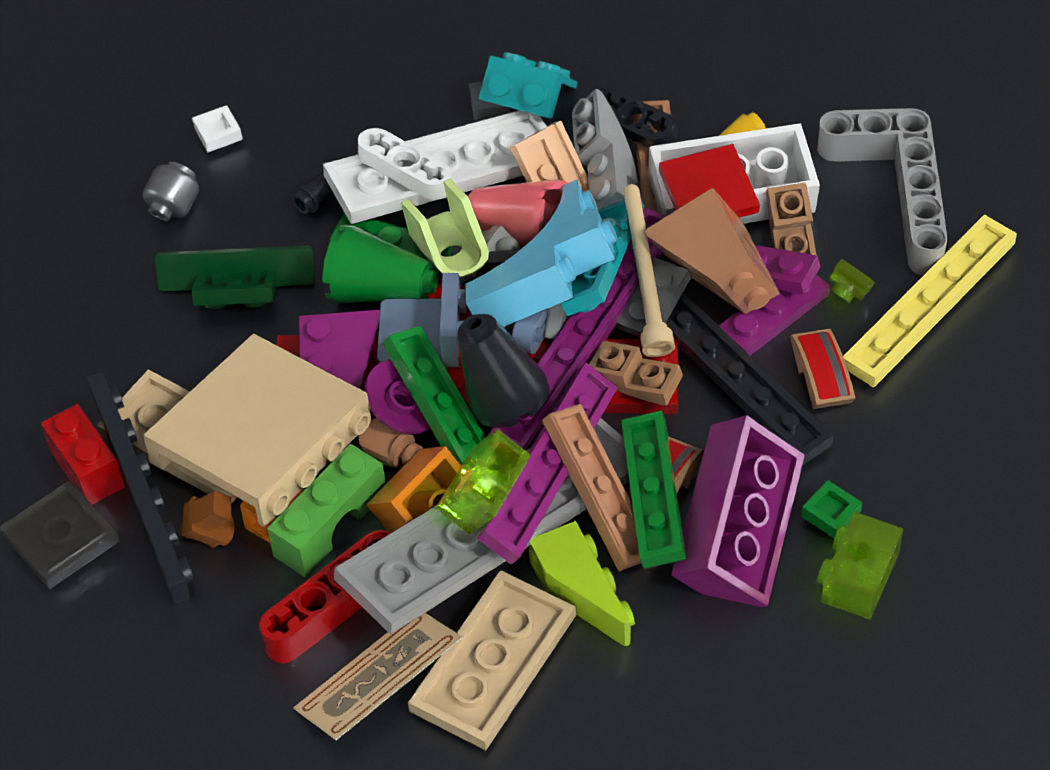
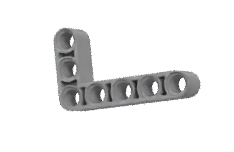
M913 108L835 110L825 113L820 118L817 145L818 153L822 158L828 161H895L908 265L914 273L923 276L945 254L947 244V231L929 116L924 111Z

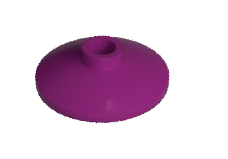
M386 360L376 365L368 374L365 382V392L368 394L369 401L368 406L376 418L388 428L403 434H420L429 430V424L392 360Z

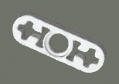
M367 129L358 136V156L363 163L427 199H441L446 196L443 182L451 178V169L446 164L383 129ZM408 160L414 164L408 167H401L395 163Z

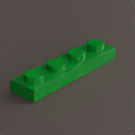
M421 325L389 335L382 345L439 444L448 448L472 480L497 469L501 465L492 447L488 445V440Z
M661 410L621 420L640 561L645 569L685 560L686 554L666 420Z

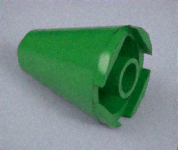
M341 226L338 231H343L340 239H332L328 246L324 260L323 283L330 285L331 294L325 293V296L331 302L338 304L383 302L386 299H427L429 294L433 295L437 289L439 275L437 271H434L432 262L356 226Z

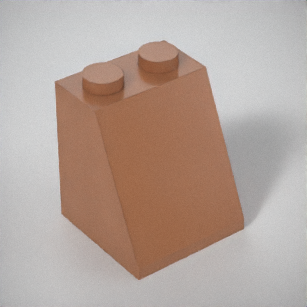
M714 188L709 189L644 230L649 239L674 265L687 269L691 278L744 314L764 307L770 299L780 294L743 222Z

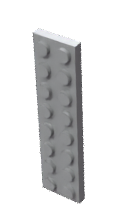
M600 418L594 431L622 485H625L629 482L624 438ZM530 449L337 566L334 571V580L387 632L392 634L505 562V559L478 540L477 537ZM569 473L530 540L540 534L558 528L587 509Z

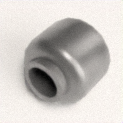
M176 162L157 166L142 192L144 201L150 206L148 209L149 213L163 221H169L170 217L183 218L186 216L199 192L194 172Z

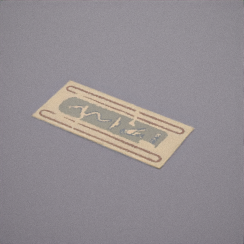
M424 613L392 634L387 632L293 708L337 740L463 637Z

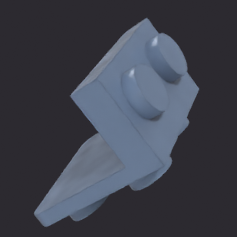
M443 273L441 299H386L381 303L377 350L378 364L391 360L382 345L389 335L421 325L445 367H459L457 331L464 322L461 321V314H468L466 289H460L459 273Z

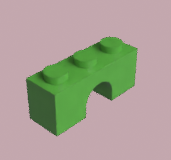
M350 443L267 528L273 557L303 577H306L333 549L332 534L339 520L347 512L361 520L370 511L366 504L386 485L383 464Z

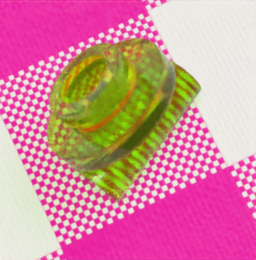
M843 259L838 262L829 277V280L834 283L830 290L848 303L853 298L861 301L875 283L874 280Z

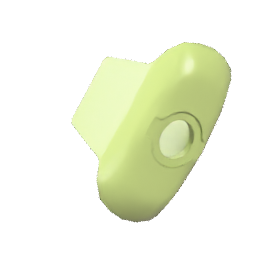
M450 178L443 182L450 211L426 219L409 199L401 202L409 231L408 234L424 256L442 274L459 273V278H463L482 268L488 260L489 249L468 196ZM447 247H462L461 251L454 256L444 257L441 255V252Z

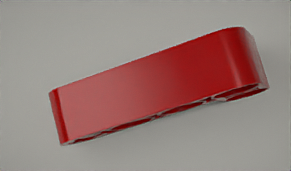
M379 530L369 533L266 611L261 617L259 624L265 653L271 660L278 663H287L297 659L362 608L334 580L335 568L391 534L390 532ZM321 607L319 610L309 611L312 608Z

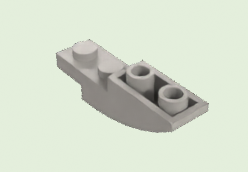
M595 89L586 99L582 98L576 103L572 111L575 151L580 162L587 166L589 191L599 210L625 199L624 188L629 184L635 185L638 180L632 153L621 125L603 93Z

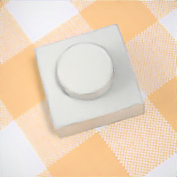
M227 105L192 118L194 129L207 152L243 140L241 129Z

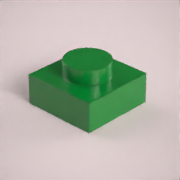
M827 480L802 507L801 517L836 539L861 512L862 502Z

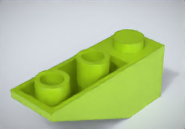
M574 521L540 534L530 540V564L544 591L576 606L577 616L624 647L630 645V626L635 624L633 613L625 600L622 602L618 600L615 594V581L610 570L607 567H600L596 559L598 558L597 548L592 537L589 534L583 535L577 522Z

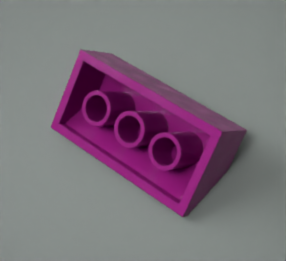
M747 415L712 424L682 533L686 559L674 563L672 576L703 595L757 607L768 606L805 455Z

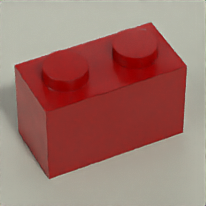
M78 404L41 422L50 452L88 507L125 488L116 457Z

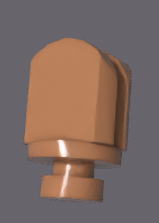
M377 418L372 419L365 432L359 435V444L363 451L390 468H401L420 449H423L421 445L414 443L413 435L396 432L385 426Z

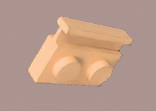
M561 121L554 122L550 126L509 146L526 182L562 180L569 183L577 179L583 192L589 190L588 176Z

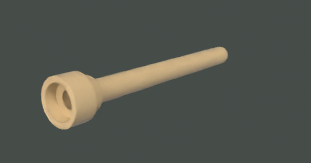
M629 184L624 188V197L646 325L640 335L642 351L644 355L649 357H661L670 354L675 349L673 332L667 327L666 323L662 322L648 237L644 231L646 225L640 191L636 185Z

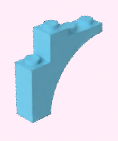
M577 179L562 185L560 203L545 227L511 258L488 273L465 284L466 304L472 315L489 314L502 327H505L573 298L571 282L576 280L577 275L615 260L613 244L618 242L616 232L609 219L602 221L591 192L589 190L583 192Z

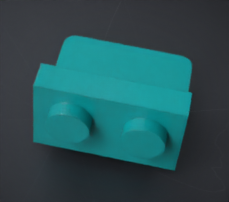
M504 52L503 58L490 55L479 99L552 119L561 85L576 89L578 82L569 78L570 71L561 69L559 66L539 61L538 66L535 67L536 62L527 60L525 57Z

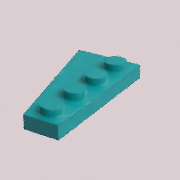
M625 199L598 210L602 221L609 219L616 232L618 242L613 244L615 260L576 276V280L571 282L573 298L560 303L567 316L578 312H589L605 302L631 240Z

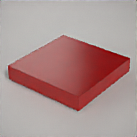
M734 144L659 162V173L675 211L709 189L714 188L739 218L759 213L760 203Z

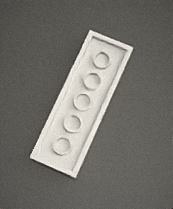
M519 110L406 142L446 164L451 169V179L463 192H467L475 188L523 176L509 146L547 126L540 116ZM358 155L323 164L324 177L351 224L403 210L401 202L407 199L414 206L439 200L427 199L363 163ZM402 160L395 164L401 167H408L414 163Z

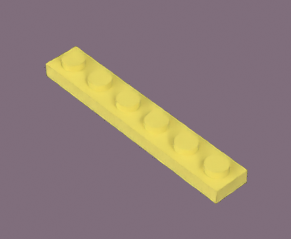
M983 215L843 356L848 372L874 388L1015 244L1017 233Z

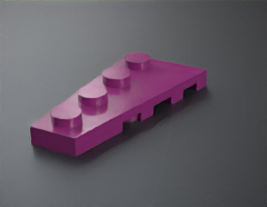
M380 310L299 316L300 358L364 391L365 375L374 350L373 342L376 330L379 329Z

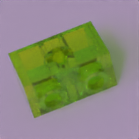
M497 429L471 449L436 509L470 535L496 516L531 455Z
M854 512L848 526L840 525L836 533L832 548L836 550L833 560L826 558L820 569L817 583L823 585L821 602L871 620L899 555L903 528Z

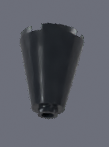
M475 314L465 319L458 328L457 339L469 406L472 413L482 425L492 428L514 426L518 424L516 418L528 413L529 417H532L540 410L548 397L550 387L545 372L493 316L489 314Z

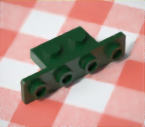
M309 245L158 252L155 257L160 291L192 290L193 305H204L210 309L222 308L227 304L242 303L248 307L262 306L267 302H273L276 286L311 285L315 282L313 249Z

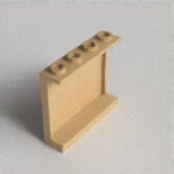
M252 334L143 436L151 464L163 470L173 460L256 507L259 525L265 527L276 515L283 513L289 502L302 488H307L315 480L316 476L331 461H334L357 435L365 432L371 422L370 407L368 406V394Z

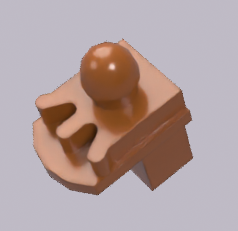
M213 491L202 498L195 496L190 498V501L184 503L183 521L178 528L180 534L184 538H193L209 544L212 548L218 545H227L232 540L235 531L234 519L231 515L232 497Z

